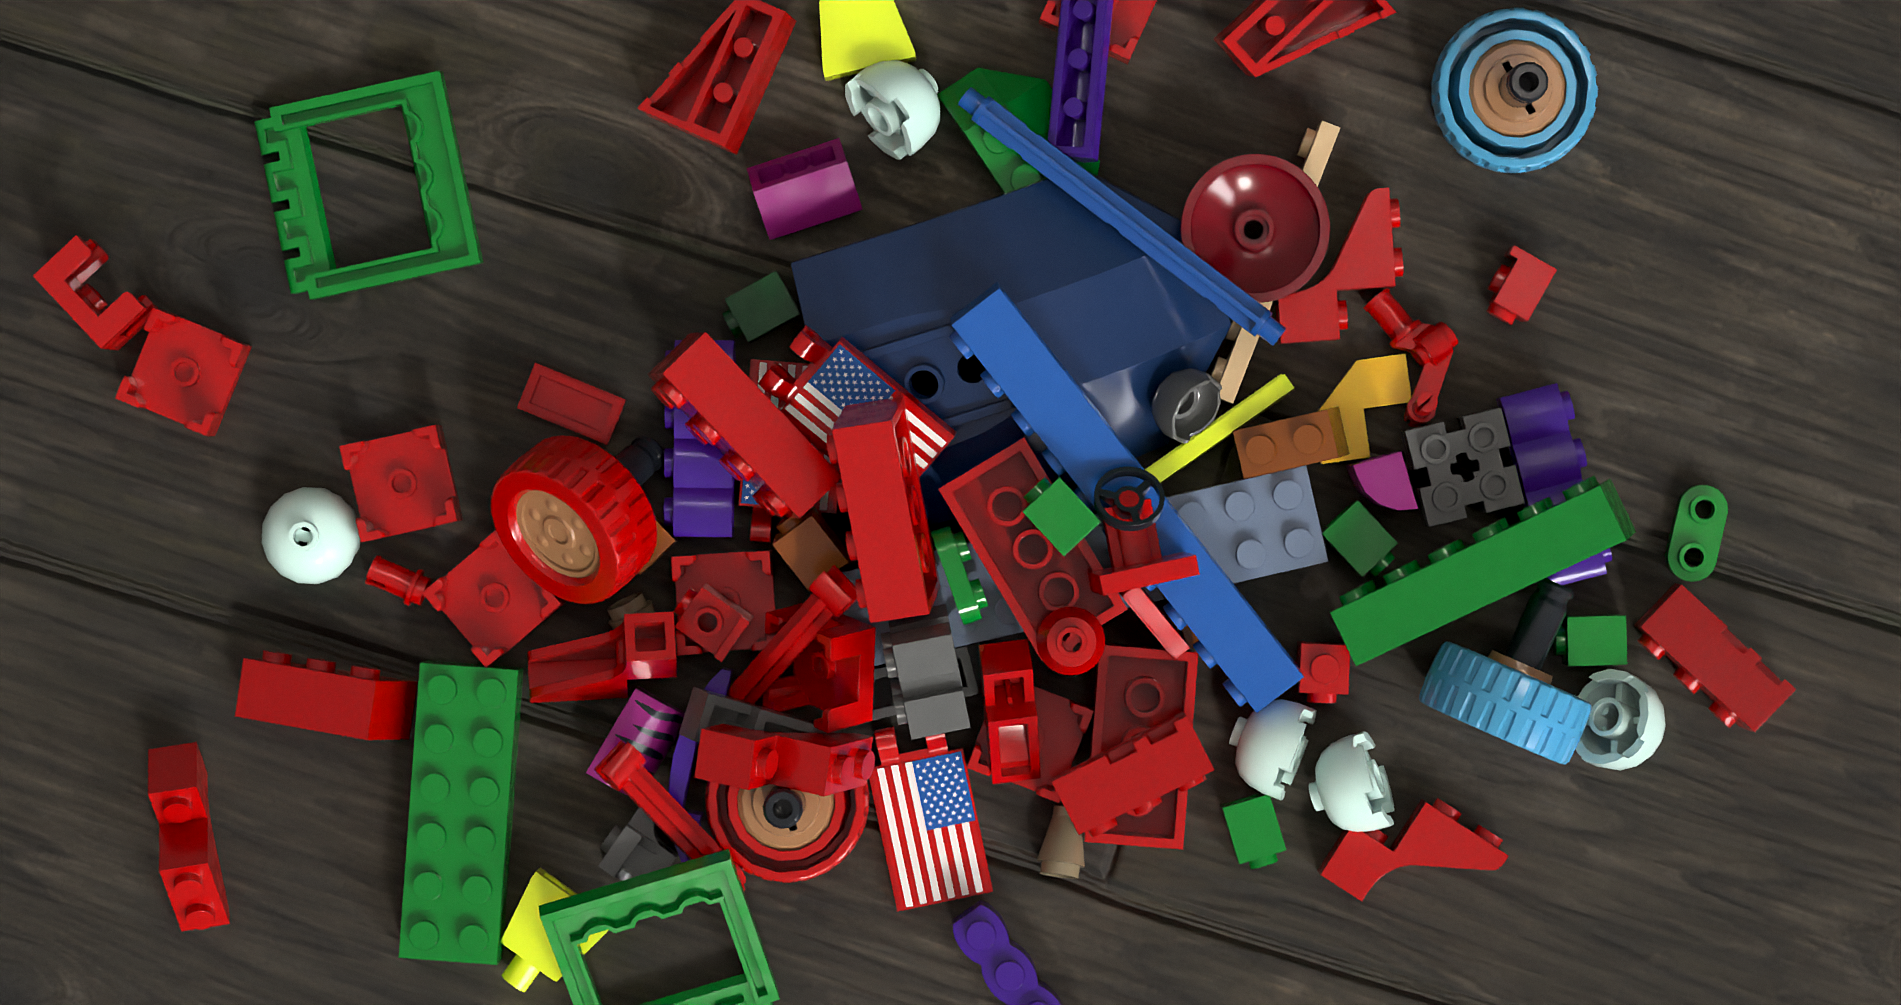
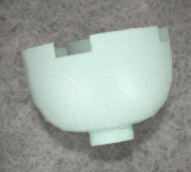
M899 60L882 61L864 68L845 85V97L851 113L855 116L862 112L866 121L874 129L868 135L869 139L884 153L893 158L901 160L907 154L911 156L920 150L935 134L940 123V102L937 96L938 85L926 70H918L916 67Z
M302 487L285 493L270 507L262 524V546L269 563L280 575L297 583L320 584L337 578L351 565L355 554H357L360 548V537L356 524L357 516L354 509L339 495L325 488ZM304 527L309 528L311 531L304 530Z
M1615 669L1593 673L1589 676L1592 681L1584 686L1580 694L1576 696L1589 702L1592 706L1576 751L1584 761L1594 766L1614 770L1636 767L1652 756L1662 742L1666 727L1663 704L1656 691L1633 674Z
M1280 699L1273 700L1258 713L1253 711L1248 719L1238 718L1229 744L1237 747L1235 764L1239 775L1249 786L1263 794L1283 800L1286 791H1284L1285 786L1281 782L1289 785L1292 784L1309 741L1303 736L1307 725L1304 722L1313 725L1317 710L1300 703Z
M1365 731L1346 736L1331 743L1321 753L1316 764V781L1309 783V793L1316 811L1325 809L1332 823L1341 829L1355 832L1375 831L1394 825L1391 816L1386 814L1394 811L1384 765L1378 767L1374 759L1371 760L1367 750L1375 748L1376 745L1368 732Z

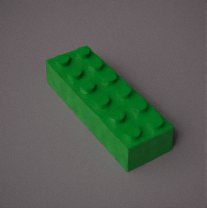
M1595 475L1562 491L1565 500L1553 504L1550 496L1517 512L1520 521L1510 526L1504 517L1473 533L1472 536L1475 542L1464 546L1461 538L1428 554L1427 556L1431 563L1420 567L1417 559L1384 575L1383 578L1386 584L1376 588L1374 581L1370 580L1339 596L1342 605L1331 611L1330 614L1355 666L1626 541L1636 530L1611 478L1598 483Z
M429 660L420 663L398 958L497 965L503 959L504 945L501 943V939L505 933L524 667L491 665L486 668L483 664Z

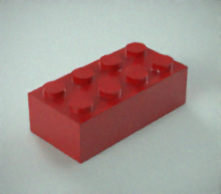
M706 332L690 333L648 373L649 377L655 382L651 390L656 397L669 409L676 407L684 412L689 418L685 423L686 428L703 445L710 443L720 450L723 454L719 459L720 464L737 481L744 479L756 488L757 491L752 497L770 516L773 517L777 514L781 518L800 519L841 479V475Z
M904 396L846 405L837 421L833 424L832 434H827V450L831 464H839L842 482L836 484V494L841 513L848 512L852 530L846 531V545L850 560H858L861 578L856 579L855 588L859 607L861 609L867 608L870 623L930 614L941 586Z
M1022 438L938 490L1040 657L1037 649V633L1042 621L1051 612L1063 607H1079L1092 613L1100 624L1103 625L1128 609L1118 593L1102 596L1091 592L1088 572L1101 570L1103 567L1085 537L1063 556L1022 512L1029 505L1023 496L1044 477L1051 483L1026 439ZM1065 634L1062 641H1065L1070 634Z
M1105 643L1104 652L1096 666L1094 713L1089 759L1182 711L1187 715L1193 726L1198 653L1196 650H1187L1176 659L1171 657L1166 649L1162 647ZM1176 788L1160 796L1162 799L1160 804L1141 814L1136 815L1134 810H1130L1116 817L1118 825L1092 838L1089 831H1086L1083 834L1084 842L1183 850L1188 790L1180 792Z

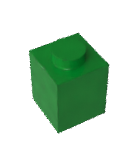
M1044 477L1023 496L1029 505L1022 512L1063 556L1101 523L1060 477L1052 484Z
M1353 500L1321 530L1323 539L1358 576L1363 577L1369 571L1375 577L1396 557L1390 550L1398 542L1358 500Z
M1565 615L1553 642L1555 656L1562 655V664L1566 666L1627 665L1626 615Z
M1260 792L1220 804L1239 865L1248 862L1250 869H1256L1277 862L1278 857L1276 853L1286 851V847L1271 797Z

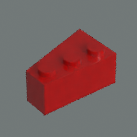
M734 0L702 35L700 43L682 63L678 62L668 73L670 76L650 98L647 97L637 109L653 119L737 155L797 21L786 11L763 1Z
M1254 0L1213 40L1245 75L1256 78L1308 54L1322 45L1347 36L1361 27L1397 12L1386 0Z
M1674 583L1634 625L1643 634L1637 641L1657 660H1660L1665 655L1677 666L1678 669L1673 673V676L1692 694H1695L1699 689L1713 701L1708 707L1709 711L1728 728L1736 723L1741 728L1756 732L1797 690L1786 679L1781 681L1761 662V656L1751 647L1748 649L1727 629L1728 626L1682 584Z
M263 650L262 658H243L235 717L364 740H400L410 738L418 681L380 676V669L351 665L350 671L336 669L335 661L307 658L306 664L292 663L293 654Z
M1182 711L1051 778V782L1078 835L1089 831L1093 838L1117 826L1116 817L1130 810H1134L1136 815L1141 814L1162 802L1160 796L1176 788L1180 792L1186 791L1207 779L1205 775L1215 769L1187 715Z

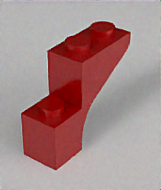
M1389 188L1374 189L1364 197L1329 273L1318 284L1309 289L1275 300L1276 321L1286 328L1279 338L1278 344L1339 340L1340 330L1348 329V313L1346 300H1337V291L1381 289L1396 286L1395 277H1402L1404 273L1402 248H1393L1392 228L1400 227V207L1398 198L1390 199Z
M674 611L624 614L622 624L609 632L529 651L527 658L530 703L628 698L627 680L677 677Z
M725 723L701 728L694 778L746 790L771 784L819 796H828L867 784V779L871 776L875 764V755L871 751L873 736L858 733L770 732Z
M197 742L148 749V796L159 823V872L181 931L202 930L213 926L230 924L229 905L210 818L208 773Z
M1437 798L1433 805H1430L1421 799L1390 848L1384 845L1389 836L1379 829L1368 832L1343 830L1317 871L1321 876L1360 901H1363L1371 887L1381 877L1399 867L1417 865L1497 870L1502 867L1509 855L1499 849L1503 840L1478 824L1474 832L1458 823L1457 821L1462 813Z

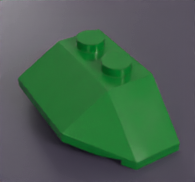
M976 68L937 94L1002 194L1047 179L1024 161L1020 154L1013 149L1007 148L971 120L972 115L958 105L962 96L972 87L985 98L990 96L1023 121L1036 135H1041L1048 141L1052 88L1046 79ZM1099 159L1098 162L1092 163L1076 162L1087 171L1098 175Z

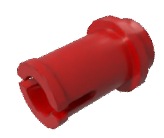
M377 555L369 568L365 584L375 586L403 598L404 605L410 606L412 603L420 606L425 599L422 592L431 585L432 579L424 576L425 571L420 568L417 572H414Z

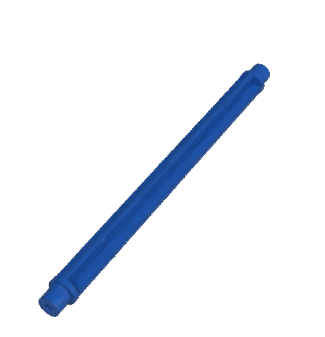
M972 87L962 96L958 105L972 115L971 120L1007 148L1013 149L1020 154L1024 161L1105 223H1110L1123 237L1200 296L1213 302L1217 309L1255 337L1258 334L1272 346L1279 340L1286 328L1271 317L1273 313L1041 135H1036L1023 121L990 96L985 98Z

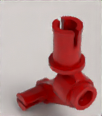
M1386 288L1368 302L1363 309L1374 318L1391 338L1392 341L1389 345L1392 348L1410 352L1414 360L1423 367L1404 413L1405 422L1410 420L1408 424L1410 427H1419L1430 422L1435 416L1438 396L1453 355V348L1458 345V339L1454 332L1441 321L1435 326L1422 323L1419 319L1414 321L1390 293L1391 291Z

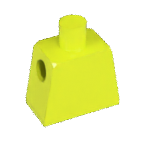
M819 0L822 66L826 81L858 74L864 68L882 61L899 60L906 63L916 61L913 45L894 0Z
M541 867L531 877L501 939V943L516 953L501 976L509 984L522 992H526L540 971L555 982L562 977L540 918L539 905L577 894ZM609 930L592 934L588 937L587 942L581 943L580 946L583 954L588 952Z

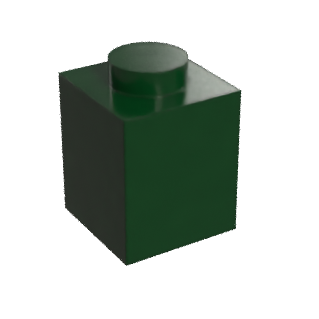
M777 271L725 298L730 309L722 313L734 337L737 339L744 335L749 343L801 316L799 309Z

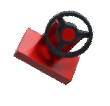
M1129 466L1115 468L1105 473L1096 484L1094 507L1099 517L1103 520L1112 567L1088 572L1091 592L1105 596L1200 575L1195 554L1179 552L1165 556L1161 555L1155 522L1162 514L1165 494L1158 479L1146 470ZM1132 476L1144 480L1137 488L1125 486L1116 492L1102 489L1106 483L1118 477ZM1151 487L1154 488L1159 499V505L1154 513L1151 498L1144 499V496ZM1100 499L1111 506L1103 508Z

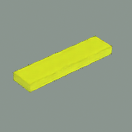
M1285 374L1278 375L1214 420L1201 433L1190 437L1188 443L1180 444L1145 470L1154 475L1162 484L1233 434V431L1239 430L1294 390V386Z

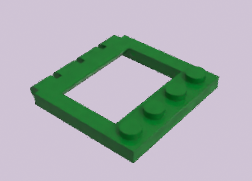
M439 70L269 108L271 118L254 122L261 156L279 153L280 161L264 164L271 203L289 201L290 209L274 212L281 250L288 251L299 248L300 257L284 260L291 294L308 291L310 300H316L484 263L443 71ZM401 106L431 248L337 269L307 126Z
M729 849L539 905L542 924L573 1005H602L580 946L581 943L587 942L590 935L605 930L617 933L635 927L638 920L652 916L664 919L681 914L685 906L702 901L708 905L720 902L744 973L640 1005H773V1001L780 1000L774 975Z

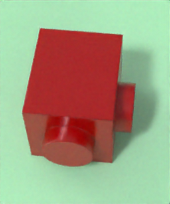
M1297 641L1296 664L1299 666L1304 678L1295 684V690L1299 693H1307V702L1336 703L1337 694L1348 695L1350 653L1345 643Z

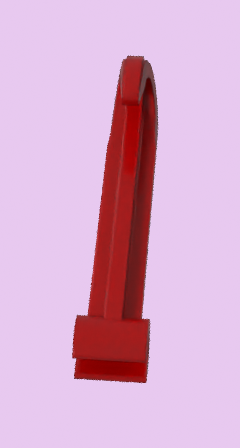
M835 565L828 572H822L809 587V590L812 592L810 597L735 680L728 690L727 695L729 697L754 704L816 637L817 631L822 630L834 615L836 618L839 617L857 601L855 585Z
M621 740L594 768L596 773L613 789L617 791L622 789L690 860L723 850L643 767L646 759L629 742L625 744ZM734 863L742 888L745 891L746 876L741 868Z

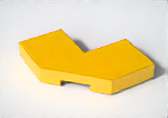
M1406 353L1356 360L1343 379L1318 410L1321 411L1339 406L1350 454L1320 462L1321 464L1370 457L1364 409L1409 402L1411 399V389Z

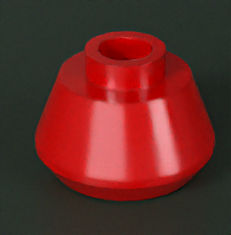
M1079 607L1059 608L1051 612L1042 621L1038 629L1037 649L1043 662L1057 673L1078 675L1087 672L1098 663L1104 652L1105 634L1102 625L1092 613ZM1069 633L1070 635L1068 636V638L1065 641H1062L1063 636ZM1078 643H1081L1080 648L1074 651L1073 648Z

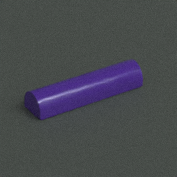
M1061 0L1048 141L1075 162L1092 163L1098 162L1114 0Z

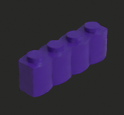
M675 340V347H676L682 340ZM714 340L736 363V341ZM666 350L665 357H666L672 350ZM665 406V429H674V448H665L664 476L665 478H673L674 488L673 497L664 498V527H673V537H734L735 478L720 464L719 459L723 454L715 445L712 446L710 443L703 445L691 434L685 426L689 418L681 409L676 407L669 409Z
M1554 383L1496 398L1498 408L1502 409L1511 445L1509 446L1512 464L1516 465L1525 502L1523 504L1524 508L1549 496L1553 504L1565 500L1562 491L1582 481L1580 468L1587 466V458L1580 438L1572 440L1568 420L1575 419L1569 392L1567 390L1560 392L1558 384ZM1608 548L1548 576L1546 579L1560 585H1565L1607 574L1605 563L1612 561L1611 549Z
M979 900L953 919V933L958 946L969 959L981 965L986 985L1000 1001L1007 1005H1063L1057 993L1048 984L1037 978L1034 962L1026 950L1018 943L1009 939L1006 923L992 905Z

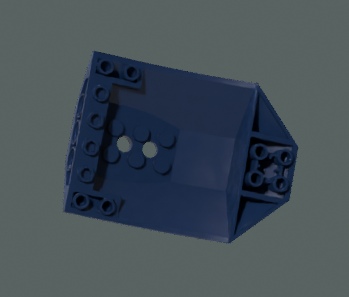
M1089 172L1182 243L1181 219ZM1048 178L934 218L791 262L805 326L807 325L832 347L841 337L845 338L957 432L951 442L920 476L929 526L956 519L938 490L939 488L1022 438L1026 439L1051 483L1058 477L1065 484L1074 481L1067 471L1058 476L1041 454L1048 447L1036 432L1027 437L1011 416V413L1017 408L1006 394L997 398L982 379L969 381L963 378L959 372L958 363L963 354L949 337L955 331L951 325L950 318L996 282L1000 284L1135 458L1168 445L1171 439L1163 434L1156 425L1151 412L1152 397L1158 385L1174 371L1193 368L1206 372L1232 324L1231 319L1217 309L1213 302L1200 296L1123 237L1110 223H1105ZM920 370H927L933 373L938 380V390L931 395L918 393L912 386V375Z

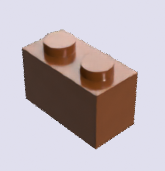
M1339 406L1233 431L1244 479L1350 454Z

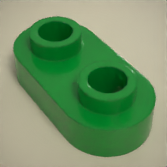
M1695 485L1689 487L1680 495L1676 504L1665 552V561L1669 571L1675 577L1684 581L1695 582L1706 578L1714 570L1728 514V505L1724 495L1712 486ZM1701 500L1708 501L1712 507L1711 514L1705 519L1699 518L1695 512L1696 504ZM1690 548H1696L1701 555L1700 562L1693 567L1688 566L1684 560V554Z
M950 525L931 531L963 625L983 619L980 609L989 605L979 578L969 581L963 562L971 560L972 557L963 532L953 534Z

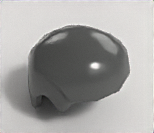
M1187 368L1172 372L1158 385L1152 397L1151 412L1156 425L1163 434L1171 439L1184 444L1188 443L1190 436L1201 433L1215 420L1221 404L1220 390L1222 385L1211 375L1198 369Z

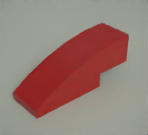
M1028 639L978 645L992 784L1041 778L1038 717Z

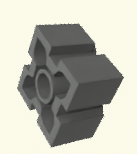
M1493 408L1457 417L1460 429L1447 433L1444 422L1400 431L1409 469L1422 468L1426 486L1414 488L1423 526L1431 527L1467 518L1465 505L1477 502L1480 512L1483 513L1525 503L1516 465L1503 466L1499 449L1511 445L1501 408ZM1463 453L1465 460H1472L1474 470L1469 472L1470 477L1463 481L1461 475L1452 474L1450 468L1452 463H1457L1455 456Z
M946 604L932 606L930 614L888 620L890 632L881 633L888 677H899L890 680L898 725L908 723L911 740L971 728Z

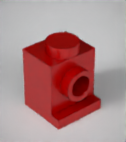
M1514 245L1509 247L1504 255L1512 260L1510 266L1507 267L1501 264L1487 288L1494 294L1489 301L1490 305L1486 312L1509 325H1512L1515 319L1521 322L1529 320L1557 271L1554 267Z
M707 583L698 593L689 588L674 610V613L681 617L675 628L708 650L721 662L726 658L754 618L749 612ZM708 612L715 615L717 618L716 628L712 630L704 629L700 624L701 614Z

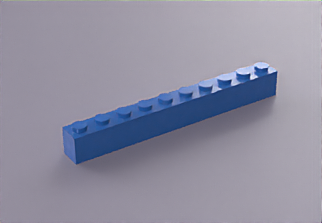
M998 282L950 318L951 325L955 331L949 337L966 359L975 354L986 368L980 374L982 380L997 398L1003 394L1008 396L1017 408L1011 413L1012 418L1027 437H1030L1035 432L1048 447L1041 452L1045 460L1058 476L1067 471L1078 485L1073 492L1092 513L1096 511L1094 507L1095 487L1105 473L1115 468L1127 466L1144 470ZM1132 476L1118 477L1106 483L1102 489L1116 492L1125 486L1137 488L1144 480ZM1151 487L1144 496V499L1151 498L1154 513L1159 505V499L1156 491ZM1165 496L1162 514L1155 522L1161 555L1165 556L1179 552L1195 554L1200 575L1146 586L1149 592L1156 587L1159 588L1169 601L1163 606L1169 618L1179 630L1188 625L1199 639L1193 644V647L1210 669L1218 664L1229 679L1222 684L1236 703L1241 707L1248 702L1254 711L1258 713L1304 678L1296 662ZM1100 499L1103 508L1111 506Z

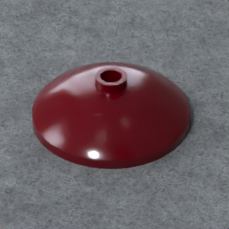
M1265 154L1236 156L1211 168L1192 188L1185 202L1181 217L1182 244L1259 303L1284 298L1306 284L1320 267L1326 254L1330 237L1328 209L1320 190L1313 180L1296 165L1279 157ZM1248 221H1256L1261 225L1262 234L1258 239L1252 240L1245 236L1244 226Z

